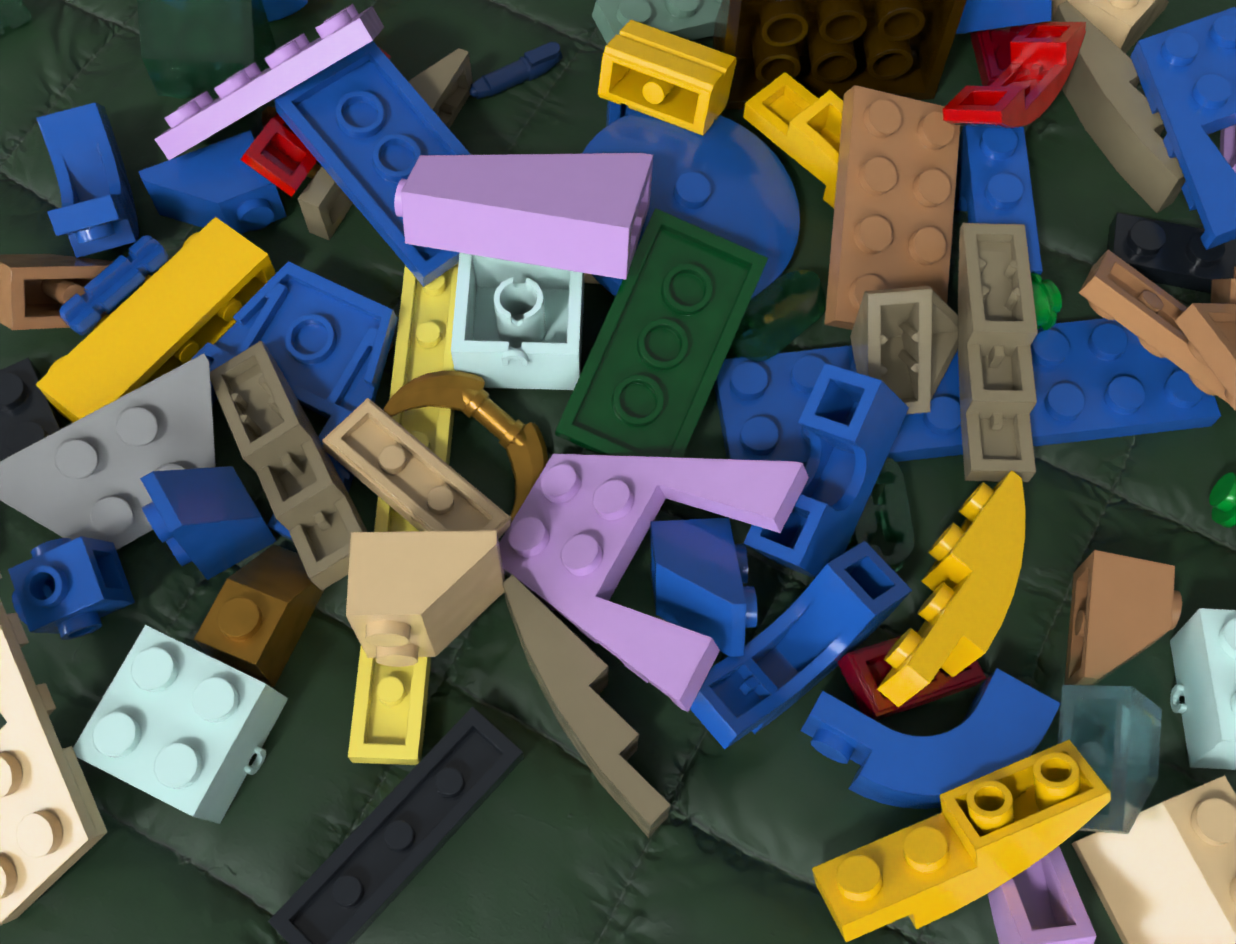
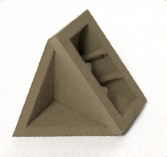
M929 286L865 291L850 335L857 373L882 380L909 407L906 414L930 412V401L958 350V315Z

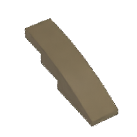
M1065 1L1058 5L1052 22H1086V33L1077 59L1062 90L1085 130L1116 171L1156 213H1159L1175 201L1186 181L1177 157L1169 158L1163 138L1160 137L1165 128L1159 112L1152 114L1147 98L1136 89L1140 80L1132 59L1068 1Z
M460 48L409 81L412 87L448 128L451 127L469 98V90L473 83L469 52ZM323 167L320 168L298 197L309 233L326 240L331 239L353 204Z
M963 223L960 228L958 365L965 481L1000 482L1012 470L1022 478V482H1029L1036 473L1030 412L1036 405L1037 398L1030 345L1038 334L1024 224Z
M259 341L210 372V381L243 460L256 471L274 516L289 531L309 579L319 589L324 590L348 575L351 532H367L297 397L267 346L262 341Z
M512 574L503 582L506 603L532 673L561 728L599 783L649 838L668 818L670 804L627 762L637 751L639 734L599 696L608 686V665Z

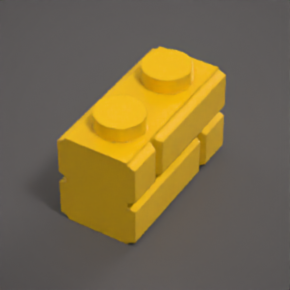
M630 20L620 30L619 35L616 34L605 46L598 95L600 98L619 105L622 103L626 104L632 110L704 136L713 124L714 119H717L726 107L737 60L732 55Z

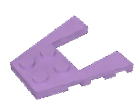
M552 454L511 522V527L505 532L499 542L503 571L508 577L513 574L543 604L552 611H557L574 624L582 634L594 643H599L620 659L629 670L646 683L650 682L680 709L689 712L720 649L711 637L609 601L648 532L651 526L650 521H654L665 499L781 533L809 477L803 463L796 461Z

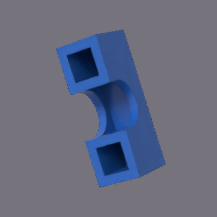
M963 126L959 137L954 211H968V223L1024 224L1030 271L1041 276L1043 270L1024 126L1013 128Z
M825 363L798 421L808 431L810 436V454L805 467L809 479L781 533L751 525L743 544L775 563L815 579L827 563L845 553L909 407L882 380Z

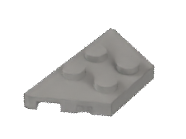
M205 354L199 355L0 461V501L63 538L74 540L83 536L114 543L116 550L152 531L153 528L148 522L142 507L153 501L140 478L152 471L216 467L210 368Z

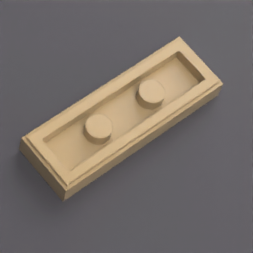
M369 398L322 440L323 448L329 455L419 531L497 530L499 539L511 527V517Z

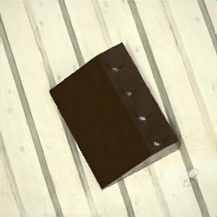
M723 0L715 19L712 49L732 55L737 60L729 99L725 109H744L745 103L784 72L818 99L831 90L841 100H844V93L854 85L915 100L934 99L967 0Z

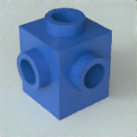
M83 536L74 540L71 538L51 540L31 550L32 559L8 569L15 589L12 593L13 606L19 618L28 626L29 632L60 634L61 640L75 639L101 628V617L135 603L113 542Z

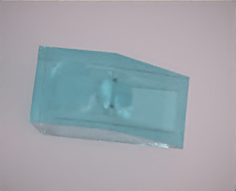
M1062 685L1058 744L1070 739L1111 792V801L1079 830L1129 834L1158 779L1162 709L1133 686Z

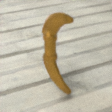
M438 371L422 375L402 386L390 398L383 409L390 417L409 409L428 406L462 411L469 418L471 416L474 417L500 440L498 443L507 451L515 478V500L510 514L512 522L548 463L547 447L539 427L532 422L525 425L519 419L515 421L489 398L490 394L483 389L485 385L484 379L475 374L462 371Z

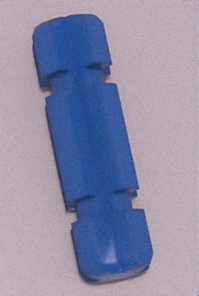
M149 235L141 237L129 248L128 257L120 255L84 286L85 294L80 296L76 293L61 306L59 312L63 321L80 335L89 333L100 321V315L103 312L108 315L144 284L147 274L152 276L169 260V255L164 247Z

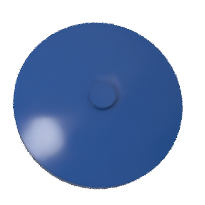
M637 111L619 118L606 126L586 146L582 154L645 153L653 155L650 206L637 247L655 208L768 258L748 307L762 299L778 282L797 245L800 231L799 203L795 188L785 167L776 154L751 131L719 115L717 119H714L713 124L704 136ZM593 275L606 290L616 296L623 279Z

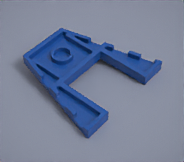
M1232 7L1141 39L1137 42L1130 56L1152 114L1159 112L1167 134L1163 142L1169 158L1177 157L1186 180L1181 189L1189 210L1197 209L1205 229L1200 238L1206 250L1236 239V173L1208 136V134L1236 124V8Z
M288 261L233 316L236 323L214 345L207 342L191 360L204 353L209 361L211 372L254 344L262 341L272 354L300 405L329 419L319 435V439L322 442L333 429L367 398L375 402L398 318L393 309ZM210 381L211 401L213 407L218 398L213 388V385ZM329 455L349 494L354 475ZM273 514L267 526L274 532L292 540L289 531Z

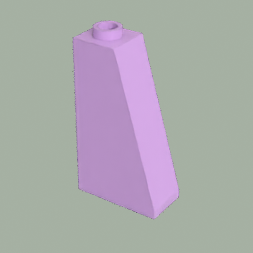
M645 153L421 155L408 179H401L398 183L394 202L396 216L403 217L405 244L626 280L650 206L653 155Z

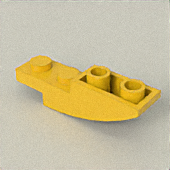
M784 72L745 103L743 118L825 184L823 200L834 208L843 100L831 90L818 99Z
M1012 470L993 488L982 482L958 511L967 518L962 526L959 527L953 522L928 551L936 561L921 582L929 587L933 593L927 598L917 613L926 621L918 632L909 628L889 650L884 660L892 666V669L877 688L879 692L897 707H900L930 684L940 668L953 678L984 655L1002 626L1015 593L1022 566L1025 543L1022 478Z
M1069 739L940 794L941 813L813 867L812 872L815 884L845 942H849L906 916H909L915 928L919 929L988 894L1039 861L1072 836L1111 801V792Z

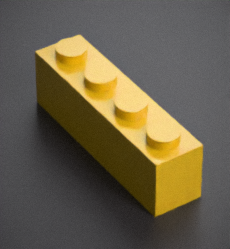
M215 217L200 232H196L188 237L182 248L156 273L145 277L144 284L113 313L101 318L94 327V330L69 354L57 359L49 368L48 373L36 383L37 387L57 412L73 423L190 361L207 342L214 345L236 323L233 316L276 274L269 255Z

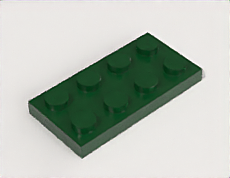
M655 208L634 254L627 279H623L558 423L555 435L599 455L682 458L768 258Z

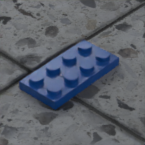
M374 41L369 42L274 99L276 112L423 287L459 263V252L405 244L403 217L396 216L394 202L399 181L401 179H408L419 156L471 154Z

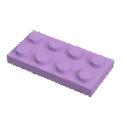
M353 4L346 7L315 28L320 36L310 43L303 33L265 57L264 59L269 68L261 72L256 62L216 86L214 90L219 97L215 100L212 99L208 91H205L183 104L164 118L170 128L158 136L155 141L168 160H171L373 41L384 28L374 8L371 6L359 14Z

